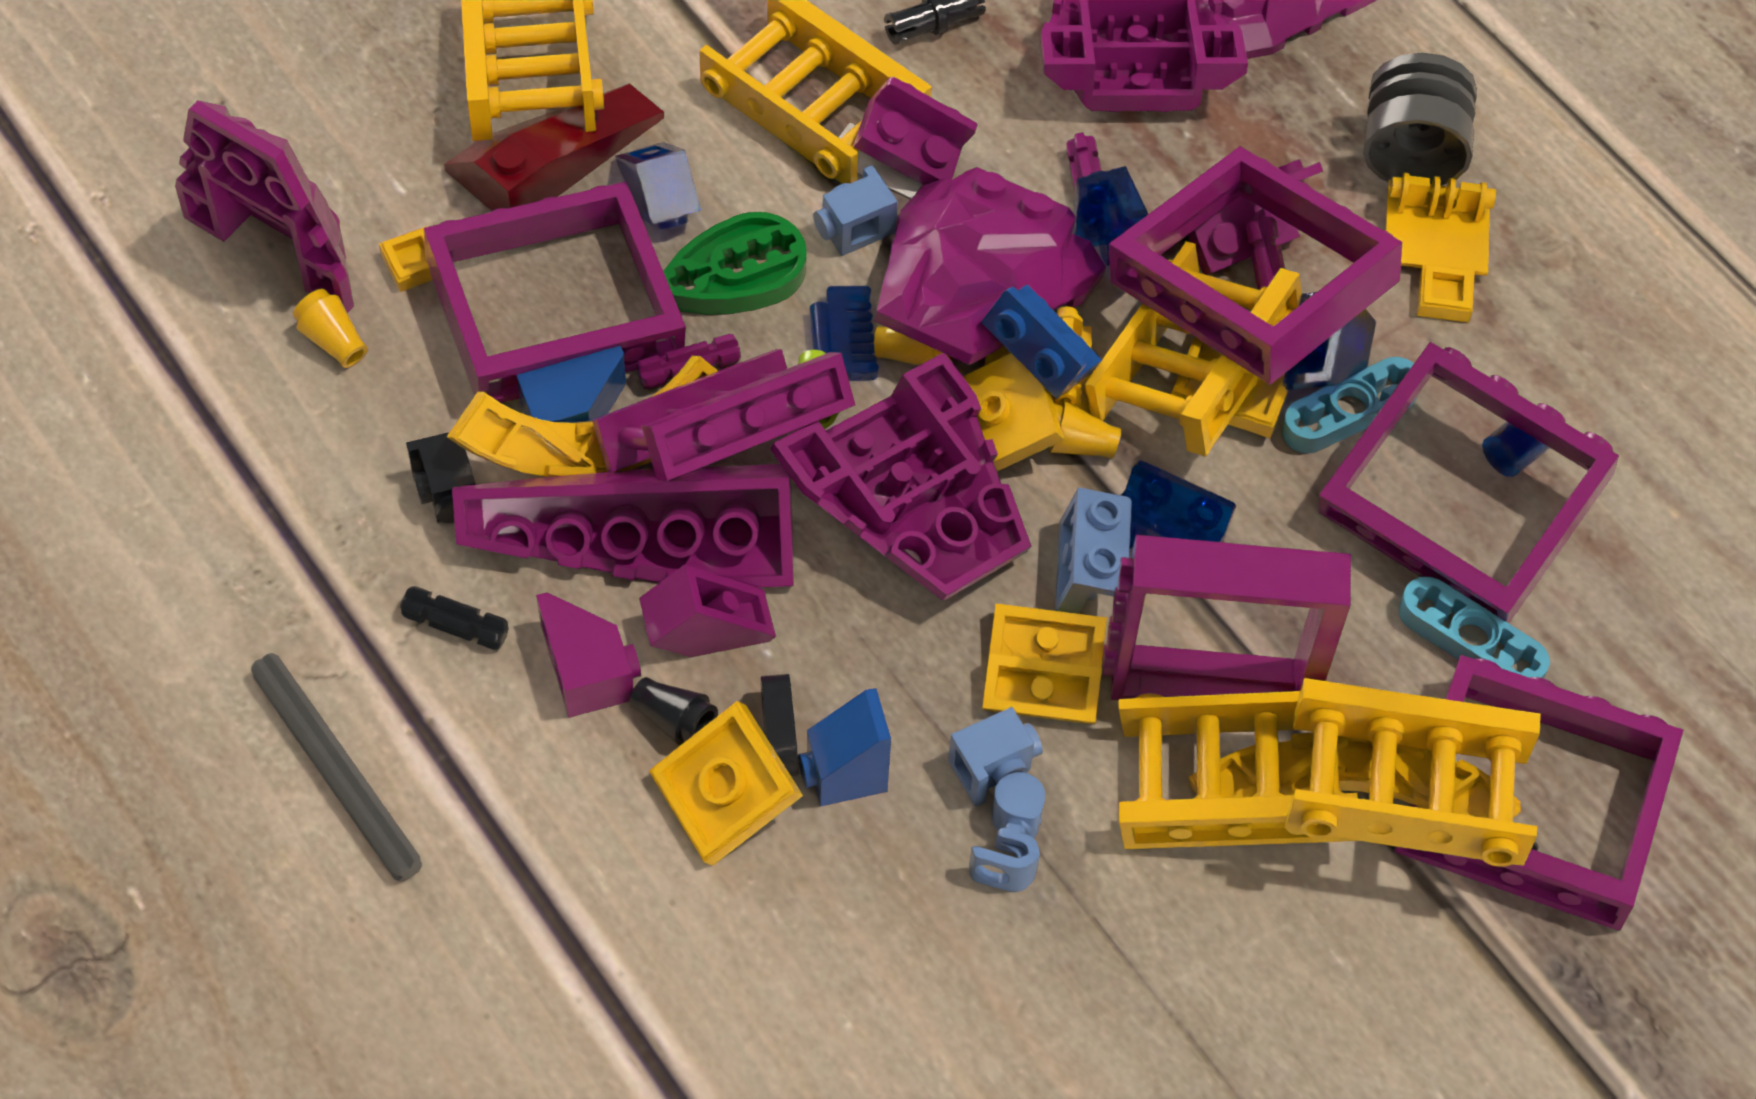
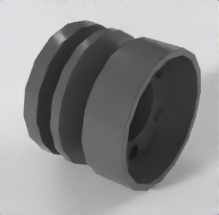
M1423 52L1400 55L1383 63L1374 72L1369 87L1368 121L1365 129L1363 151L1368 168L1380 179L1387 182L1392 177H1402L1403 173H1409L1410 176L1430 178V184H1432L1434 176L1440 177L1441 186L1448 184L1449 178L1457 180L1469 169L1473 156V121L1476 114L1475 102L1477 99V86L1473 74L1461 63L1444 55Z

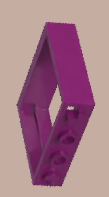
M1241 146L1109 243L1110 283L1269 385L1400 281L1402 241ZM1239 195H1242L1353 262L1351 266L1275 326L1268 324L1160 256Z
M627 181L608 186H596L590 190L560 197H547L534 203L507 209L499 208L486 214L459 220H446L437 225L424 227L425 260L428 263L432 280L474 396L477 392H485L500 403L520 399L517 382L518 374L621 346L624 353L625 373L637 370V364L642 359L658 355L661 359L664 358L665 352L685 347V323ZM619 224L656 316L487 356L453 262ZM499 379V381L489 383V381Z
M1430 341L1319 494V514L1419 577L1439 579L1507 623H1510L1613 477L1619 455L1613 452L1610 443L1601 436L1592 432H1585L1583 434L1566 424L1563 415L1553 407L1544 403L1535 405L1518 395L1517 388L1505 378L1498 375H1491L1489 377L1472 367L1470 360L1460 351L1451 347L1442 349ZM1431 376L1587 470L1583 479L1506 587L1350 489Z
M1136 535L1132 557H1121L1118 587H1115L1112 616L1109 617L1107 644H1104L1102 676H1112L1110 700L1132 699L1148 693L1158 694L1163 697L1292 692L1301 690L1304 678L1326 681L1351 606V554ZM1146 594L1310 608L1294 659L1135 645Z
M1460 655L1445 699L1464 702L1466 697L1493 707L1539 713L1540 723L1653 761L1620 878L1616 879L1531 849L1524 866L1513 864L1509 866H1493L1481 859L1403 847H1395L1394 852L1621 931L1635 904L1684 730L1668 725L1659 717L1639 715L1612 706L1603 698L1582 696L1556 687L1547 679L1540 677L1529 678L1502 669L1490 660L1473 659ZM1413 803L1409 805L1411 807L1421 808Z

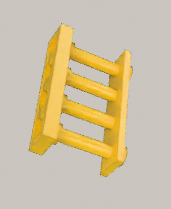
M461 0L467 102L472 141L493 140L492 118H501V112L583 106L586 132L596 131L594 110L604 109L602 78L591 79L585 15H594L593 0ZM574 11L575 22L494 28V17ZM577 42L578 53L497 59L496 57L497 48ZM568 74H580L581 85L502 92H499V87H489L499 85V80Z
M767 0V26L728 59L708 45L699 50L700 83L703 84L704 88L712 96L727 101L814 163L824 176L830 179L835 178L842 184L857 181L858 149L854 148L853 145L862 120L841 139L821 126L820 123L856 92L864 93L869 98H872L890 77H895L911 84L917 90L930 97L932 94L931 85L807 0ZM780 40L789 41L803 51L801 55L765 85L745 72L747 68ZM818 66L826 67L841 77L840 80L803 112L782 98Z
M1186 241L1175 258L1168 260L1241 307L1250 309L1252 314L1272 326H1275L1303 303L1300 273L1280 268L1268 287L1264 286L1257 290L1199 273L1196 244ZM1142 303L1100 364L1086 377L1084 393L1088 397L1090 413L1092 416L1103 421L1118 400L1178 419L1184 430L1187 451L1206 457L1259 378L1223 354L1219 359L1215 358L1209 362L1156 346L1168 328L1191 334ZM1145 364L1203 383L1194 396L1189 395L1184 399L1133 383L1131 380L1140 367Z
M1304 678L1295 707L1293 729L1311 731L1314 734L1310 790L1295 789L1286 816V830L1303 832L1305 835L1317 839L1338 837L1481 859L1493 866H1509L1512 864L1524 866L1537 838V826L1513 822L1515 763L1527 764L1540 735L1539 713ZM1338 736L1370 740L1373 743L1369 800L1334 795ZM1397 745L1423 748L1432 752L1429 809L1393 804ZM1456 754L1482 757L1491 761L1489 818L1453 813Z
M1300 691L1163 697L1158 694L1148 693L1132 699H1119V713L1124 737L1139 736V798L1135 801L1119 802V825L1124 849L1357 841L1338 837L1317 839L1309 837L1303 832L1285 829L1286 816L1293 795H1283L1280 793L1278 731L1298 730L1293 729L1295 707ZM1255 732L1256 794L1252 797L1225 798L1221 795L1220 733ZM1196 734L1198 796L1193 799L1166 800L1162 798V735ZM1337 750L1334 795L1358 798L1357 793H1343L1339 790Z

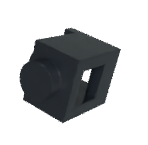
M449 432L406 442L411 472L416 483L421 505L432 502L437 523L454 522L453 487L476 485L466 449L447 438Z

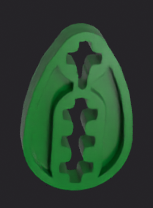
M767 212L742 213L715 224L696 236L678 251L663 272L680 312L721 315L754 311L778 304L788 299L799 289L806 275V243L796 226L781 216ZM780 246L783 251H789V253L782 255L779 250H772V248ZM756 255L760 260L766 259V262L758 264L754 258L748 259V257ZM732 263L735 268H742V271L734 273L733 269L730 267L725 268V265ZM685 281L688 286H694V288L686 290L684 286L677 285V283Z

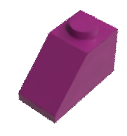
M686 564L639 598L650 646L687 657H696L766 643L776 637L764 589Z
M548 592L536 595L540 625L568 718L630 702L631 693L634 689L633 679L641 677V668L633 643L623 646L618 627L614 623Z

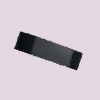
M790 675L760 676L765 736L791 776H798V751Z

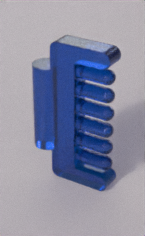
M829 286L826 289V302H815L809 307L813 350H821L826 354L829 352L841 353L849 381L876 380L878 377L879 365L876 363L877 357L872 355L875 353L874 344H861L873 343L875 339L874 334L869 333L874 329V325L869 322L873 318L872 313L869 312L872 307L871 302H869L871 296V288L869 286Z

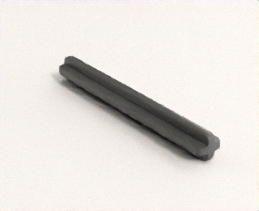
M269 653L262 659L256 660L251 666L253 678L394 880L402 882L418 873L422 868L420 855L279 656Z

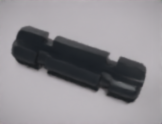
M411 586L405 592L400 604L403 617L418 623H423L426 619L429 621V627L471 641L473 637L478 638L477 644L492 650L502 647L509 631L508 621L505 618L489 612L481 616V609L442 595L432 598L431 591L417 586Z

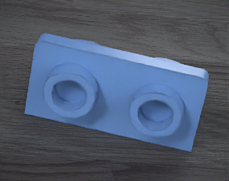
M1079 487L1076 490L1059 523L1055 611L1079 614L1087 599L1094 600L1097 594L1114 597L1115 587H1118L1121 557L1129 558L1130 498Z

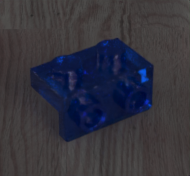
M1138 460L1132 467L1126 488L1120 495L1131 500L1129 549H1133L1136 535L1223 543L1236 509V504L1233 501L1143 460Z

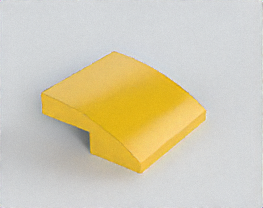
M996 603L982 710L1002 712L1013 707L1017 715L1095 725L1107 617Z

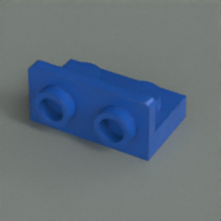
M1028 284L1019 290L1014 287L1005 290L981 321L1056 399L1090 375L1102 361L1086 342Z

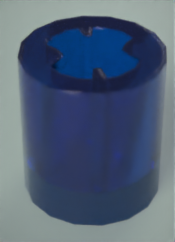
M1507 421L1488 435L1482 443L1483 453L1487 461L1497 472L1506 477L1518 475L1550 449Z

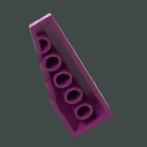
M781 464L701 467L669 481L657 480L655 470L648 469L512 480L453 487L452 489L457 545L521 558H528L530 556L558 562V565L576 569L585 567L613 573L612 576L630 580L639 578L660 583L686 564L755 587L794 586L791 477Z

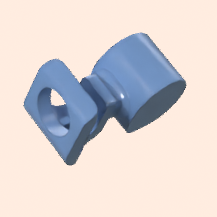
M1015 772L1004 776L996 785L992 809V821L998 830L995 847L999 850L1013 853L1017 858L978 846L971 847L969 871L972 880L1010 892H1018L1026 889L1034 881L1040 857L1038 844L1034 838L1038 835L1045 803L1044 787L1036 777L1028 773ZM982 865L994 866L1003 870L1006 873L1002 874L992 872L984 868Z

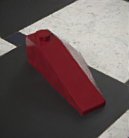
M629 83L603 93L604 109L594 110L596 131L586 132L583 106L563 107L494 132L493 140L476 141L445 163V171L491 211L534 203L547 197H558L664 119V111Z

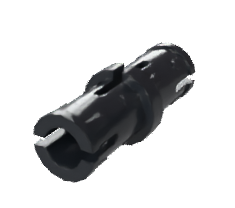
M922 0L920 4L885 14L884 22L886 24L892 22L891 25L885 26L888 38L895 45L929 32H934L935 35L946 32L949 25L984 15L986 7L984 5L977 7V5L985 3V0Z

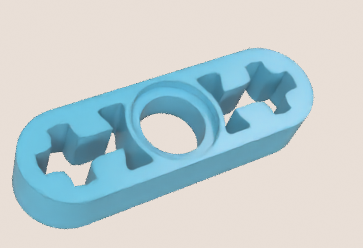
M1402 357L1386 358L1293 402L1286 411L1281 433L1284 442L1297 452L1309 454L1318 452L1368 428L1397 388V384L1402 381L1414 363ZM1387 379H1390L1394 385L1385 388ZM1345 396H1353L1365 404L1366 410L1362 413L1351 414L1342 410L1337 401ZM1417 396L1408 408H1410L1415 403ZM1324 410L1326 411L1327 415L1325 417H1323ZM1302 420L1307 426L1299 428L1298 422ZM1318 422L1317 429L1313 432L1308 426Z
M1419 577L1412 580L1406 586L1399 605V615L1402 622L1412 631L1458 660L1460 655L1473 659H1487L1496 663L1502 669L1529 678L1545 677L1549 669L1550 658L1547 650L1538 641L1439 579ZM1426 599L1435 603L1434 608L1430 607L1426 612L1417 608V604H1422ZM1450 612L1455 615L1449 628L1443 626L1444 620L1447 621ZM1465 625L1478 626L1486 632L1489 641L1481 646L1470 645L1460 637L1458 629ZM1498 642H1500L1505 647L1503 651L1500 650L1497 659H1495L1492 655ZM1521 659H1524L1530 663L1529 668H1525L1521 673L1512 668L1514 663L1516 664Z

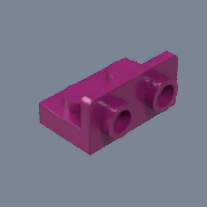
M890 77L869 100L853 147L918 183L926 185L943 178L952 180L962 147L975 134L978 124L962 115L956 109L948 107L922 93L911 84L895 77Z

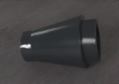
M648 677L642 678L636 684L630 697V706L645 715L679 746L718 716L717 707L710 703L709 697L706 694L659 683Z

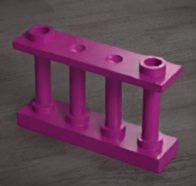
M775 349L593 419L592 422L608 472L613 473L651 458L657 480L669 481L856 406L841 353L829 352L787 369L782 349Z

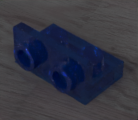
M1126 166L1108 171H1096L1076 180L1073 210L1076 220L1072 234L1091 241L1094 247L1099 246L1102 260L1106 266H1109V243L1147 216L1148 211Z

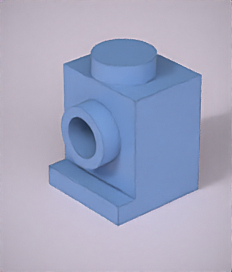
M871 165L863 169L862 179L853 183L841 184L831 192L823 195L822 209L813 213L814 223L820 236L826 241L830 239L841 256H844L896 233L898 201L874 166Z
M1013 707L951 734L948 761L976 807L986 802L987 790L996 786L1004 776L1015 772L1027 773L1031 769L1032 758L1041 755L1043 749L1039 736L1030 723L1022 724Z

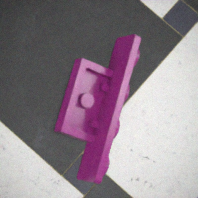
M1300 159L1278 167V169L1299 181L1323 172L1320 162L1303 168ZM1239 195L1189 233L1188 237L1191 243L1196 244L1197 259L1203 274L1208 275L1251 257V251H1254L1255 248L1254 244H1249L1246 225L1251 220L1262 217H1274L1279 233V238H1275L1276 245H1281L1300 237L1298 229Z

